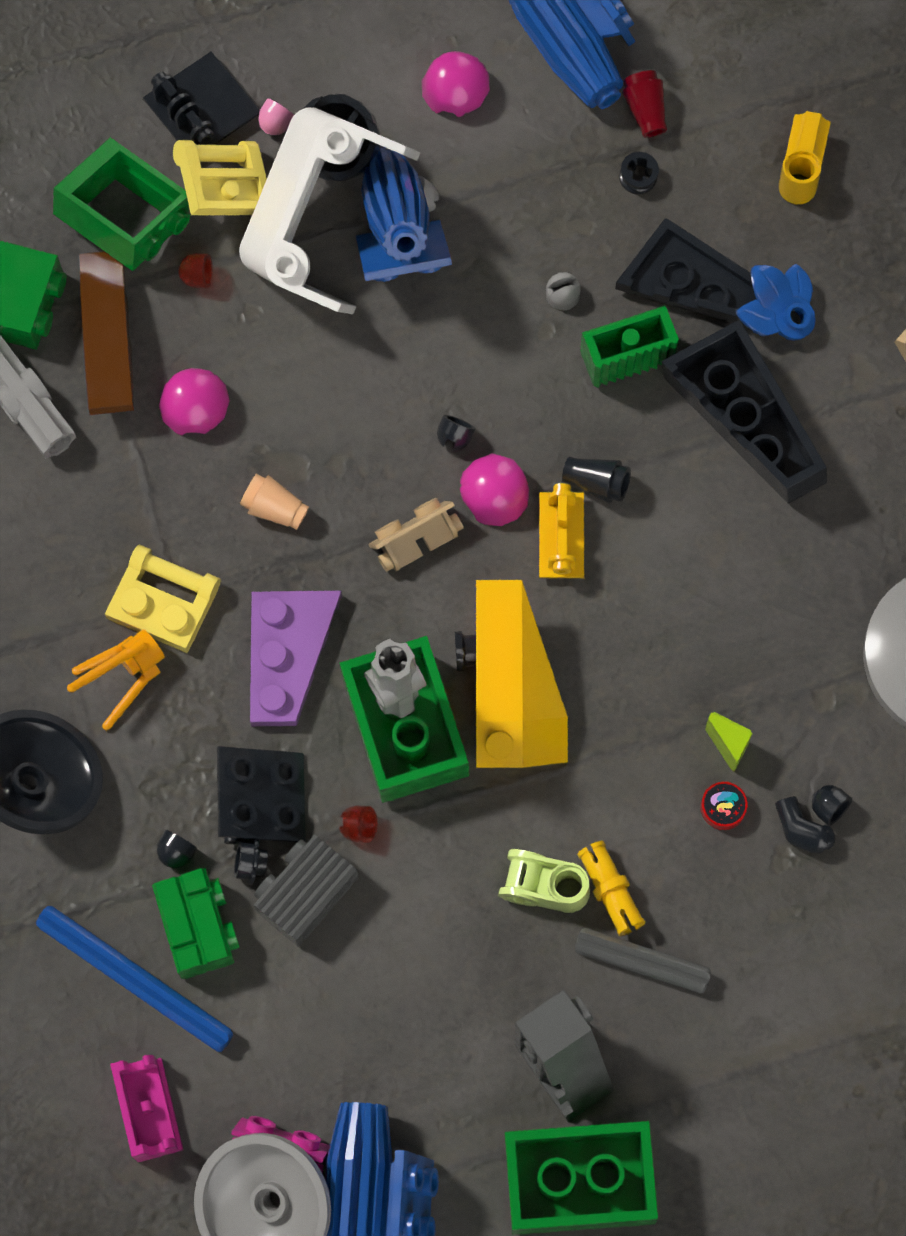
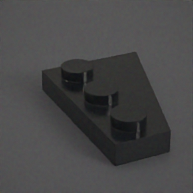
M667 218L663 220L616 281L615 289L732 323L739 320L736 314L739 308L756 300L751 272Z

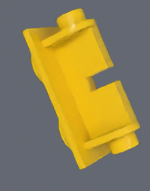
M555 484L553 492H540L539 578H584V493L571 492V485Z

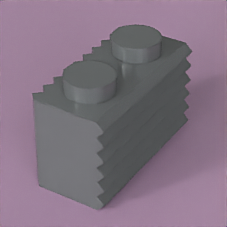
M316 835L308 843L304 840L297 842L285 857L284 861L289 865L277 878L272 874L269 875L254 893V896L258 899L254 904L256 912L297 947L302 945L304 940L308 938L310 933L314 931L316 926L320 924L322 919L326 917L328 912L332 910L334 905L339 902L340 898L345 895L346 891L359 878L357 869Z

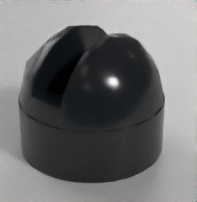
M444 414L438 426L437 438L442 447L445 446L447 439L453 441L452 451H459L467 447L476 428L462 419Z
M834 785L823 786L812 797L813 811L828 826L837 822L852 803V797Z
M166 829L157 844L159 860L166 867L170 868L184 866L191 860L197 849L189 841Z

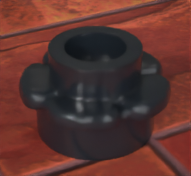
M255 839L253 843L239 842L234 863V878L247 880L248 884H253L256 877H264L268 853L267 850L259 849V840Z

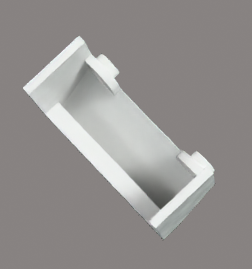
M304 108L293 116L241 241L239 249L240 258L249 270L277 286L334 311L353 314L356 309L355 305L305 284L310 272L309 257L301 247L291 243L325 161L336 165L351 162L358 155L364 139L416 161L420 152L317 108Z

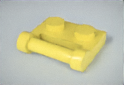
M191 140L176 141L173 148V159L176 165L181 168L191 215H253L267 180L260 148L255 141H241L238 145H195ZM200 162H237L243 168H201Z
M139 544L130 557L128 568L105 612V616L108 620L138 633L144 629L153 639L188 653L218 592L221 579L209 573L202 576L154 556L151 549ZM145 571L197 592L193 604L140 582Z

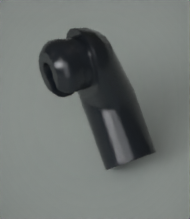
M796 796L784 798L775 803L785 838L791 845L817 854L830 850L834 846L836 837L833 829L827 825H820L804 819Z

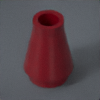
M654 70L641 71L626 77L623 80L625 89L622 91V94L641 129L642 136L650 138L665 133L667 126L665 122L663 80L658 79L657 73Z

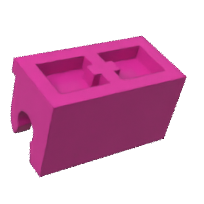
M144 1055L142 1057L143 1060L133 1063L122 1060L110 1064L131 1156L138 1163L184 1150L162 1058L156 1059L154 1055Z

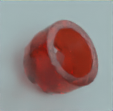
M208 253L187 255L181 261L178 270L181 281L193 288H209L213 277L211 256Z
M356 805L346 808L341 813L340 818L343 819V826H339V831L343 837L349 841L369 843L374 839L377 832L378 819L375 810L371 806Z

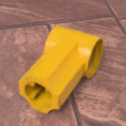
M806 111L803 114H795L779 180L781 196L792 204L807 203L814 198L817 192L831 121L826 120L820 113ZM801 174L803 176H806L808 179L799 180L794 178L792 175Z

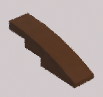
M105 251L79 254L82 328L90 415L134 411L132 346L129 336L125 266Z

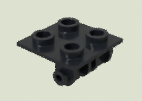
M212 51L174 77L166 75L164 72L157 73L151 80L153 85L152 91L143 97L145 103L176 141L191 140L195 145H216L257 117L260 111Z
M218 746V837H223L224 843L231 845L239 844V842H242V839L286 842L304 840L306 842L304 753Z

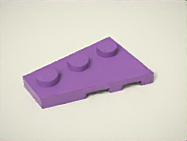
M342 591L252 592L251 727L297 726L314 678V671L322 648L325 647L335 611L338 610Z

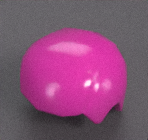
M458 51L443 53L432 61L422 80V97L431 110L435 113L442 111L450 112L457 117H461L465 113L479 108L490 91L489 73L485 65L477 57Z
M190 368L174 374L166 383L159 403V409L163 422L179 435H184L185 433L206 434L224 420L230 400L226 384L219 376L214 375L209 370Z
M490 454L474 460L463 471L460 479L462 500L478 522L484 525L503 526L517 520L527 509L530 492L528 482L523 470L513 459Z

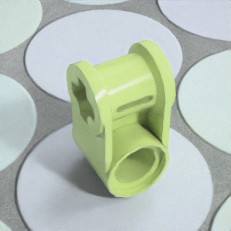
M509 850L507 858L511 863L505 887L499 889L498 896L500 898L520 905L539 906L564 913H574L581 910L587 904L590 897L589 878L581 866L575 863L547 858L526 850ZM526 870L524 882H523V885H521L522 878H523V874H524V871ZM571 878L577 880L582 888L576 896L563 897L556 891L558 883L564 879Z

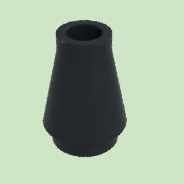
M568 457L562 473V482L572 484L607 503H611L613 500L623 501L631 478V468L623 466L621 460Z

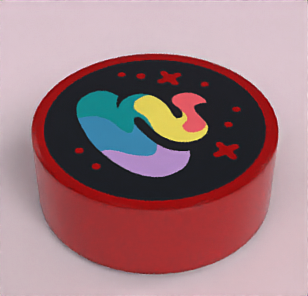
M718 782L711 785L705 791L701 801V814L704 820L710 826L719 830L735 828L742 822L747 812L748 802L746 795L739 786L730 782Z

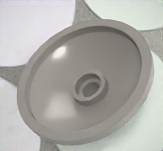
M251 1133L226 1142L207 1159L196 1182L194 1212L201 1236H327L331 1219V1201L324 1176L306 1151L281 1136L268 1133ZM271 1192L279 1196V1207L272 1204L270 1200Z

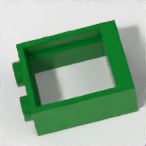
M111 137L54 187L53 215L131 271H134L144 260H152L160 251L162 244L172 234H180L190 220L186 190ZM114 180H117L161 212L134 238L87 205Z

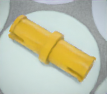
M597 841L590 844L598 858L597 863L591 851L584 847L577 855L584 864L595 886L593 894L596 900L602 901L618 935L625 936L632 933L624 917L625 914L636 930L641 928L645 924V920L641 917L627 889L630 883L625 875L619 874L606 849L605 842Z

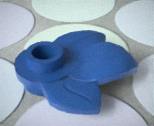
M797 264L791 266L785 274L773 266L756 265L752 267L751 280L756 300L743 305L736 311L740 321L754 333L761 336L778 333L788 340H800L808 336L814 329L816 317L810 305L813 287L807 273ZM791 311H795L799 315L800 324L792 321Z

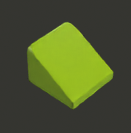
M711 712L705 730L730 769L735 772L749 745L752 732L750 729L716 712Z

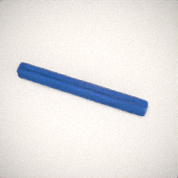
M47 906L41 912L36 921V925L40 930L215 1051L222 1052L228 1046L233 1037V1032L230 1028L53 906Z

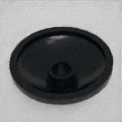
M22 709L0 714V822L11 828L31 834H56L72 829L84 821L97 804L103 784L101 764L95 749L88 739L64 719L43 711ZM21 784L28 785L31 790L24 788Z

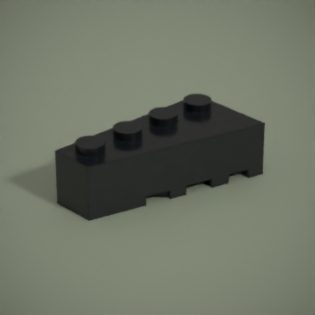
M740 319L661 361L665 380L788 504L827 483L826 465Z

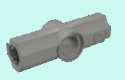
M0 335V406L15 425L20 424L45 459L51 456H58L69 448L76 435L72 427L62 417V414L52 404V398L38 376L31 368L26 369Z
M388 639L375 647L376 655L371 662L372 669L364 674L383 713L394 714L402 718L414 711V701L418 696V690L425 687L426 682L416 664L415 655L408 644L397 643Z

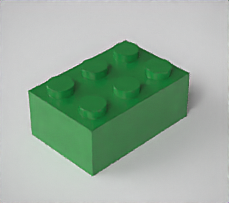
M427 636L405 642L415 655L416 664L424 677L426 686L418 690V696L414 701V711L402 718L394 714L383 713L364 673L372 669L371 662L375 658L376 651L339 663L344 686L382 803L469 776V762Z
M649 1121L505 1132L512 1235L652 1225L657 1222L658 1212Z

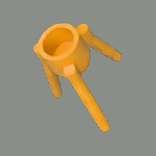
M143 629L133 637L130 635L118 645L73 667V675H79L89 669L92 670L67 686V690L71 693L75 692L121 663L132 676L138 672L142 674L103 723L102 728L107 731L122 716L147 683L161 673L156 664L163 660L165 656L153 637Z

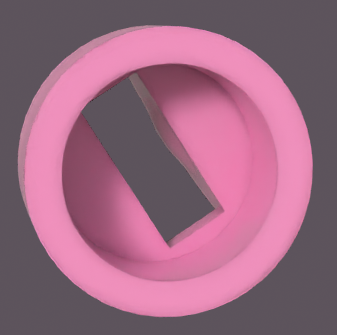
M267 98L259 111V125L267 134L280 135L287 131L294 114L279 103Z

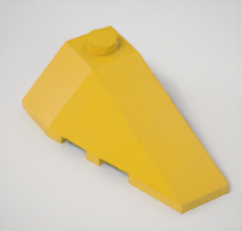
M476 580V768H524L568 762V716L522 580Z

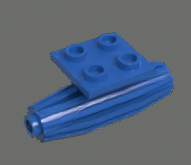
M509 0L516 18L553 72L588 107L594 108L598 106L600 109H605L613 105L620 98L621 93L619 90L623 87V80L603 39L621 35L628 46L636 42L629 31L634 22L620 0Z
M385 147L380 148L378 154L371 160L370 166L364 170L361 188L369 228L372 230V233L356 235L365 281L376 280L385 282L393 280L401 274L417 271L419 273H433L441 269V267L452 265L441 221L429 222V208L418 173L404 155Z
M340 1103L326 1160L325 1181L331 1201V1219L327 1236H435L436 1225L434 1218L431 1216V1200L437 1194L439 1176L437 1169L434 1168V1160L405 1150H395V1160L393 1162L388 1107L372 1103Z

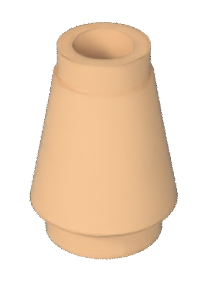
M257 473L240 502L241 506L249 509V515L287 527L290 526L296 530L300 527L309 509V506L302 503L300 499L268 475L264 478Z

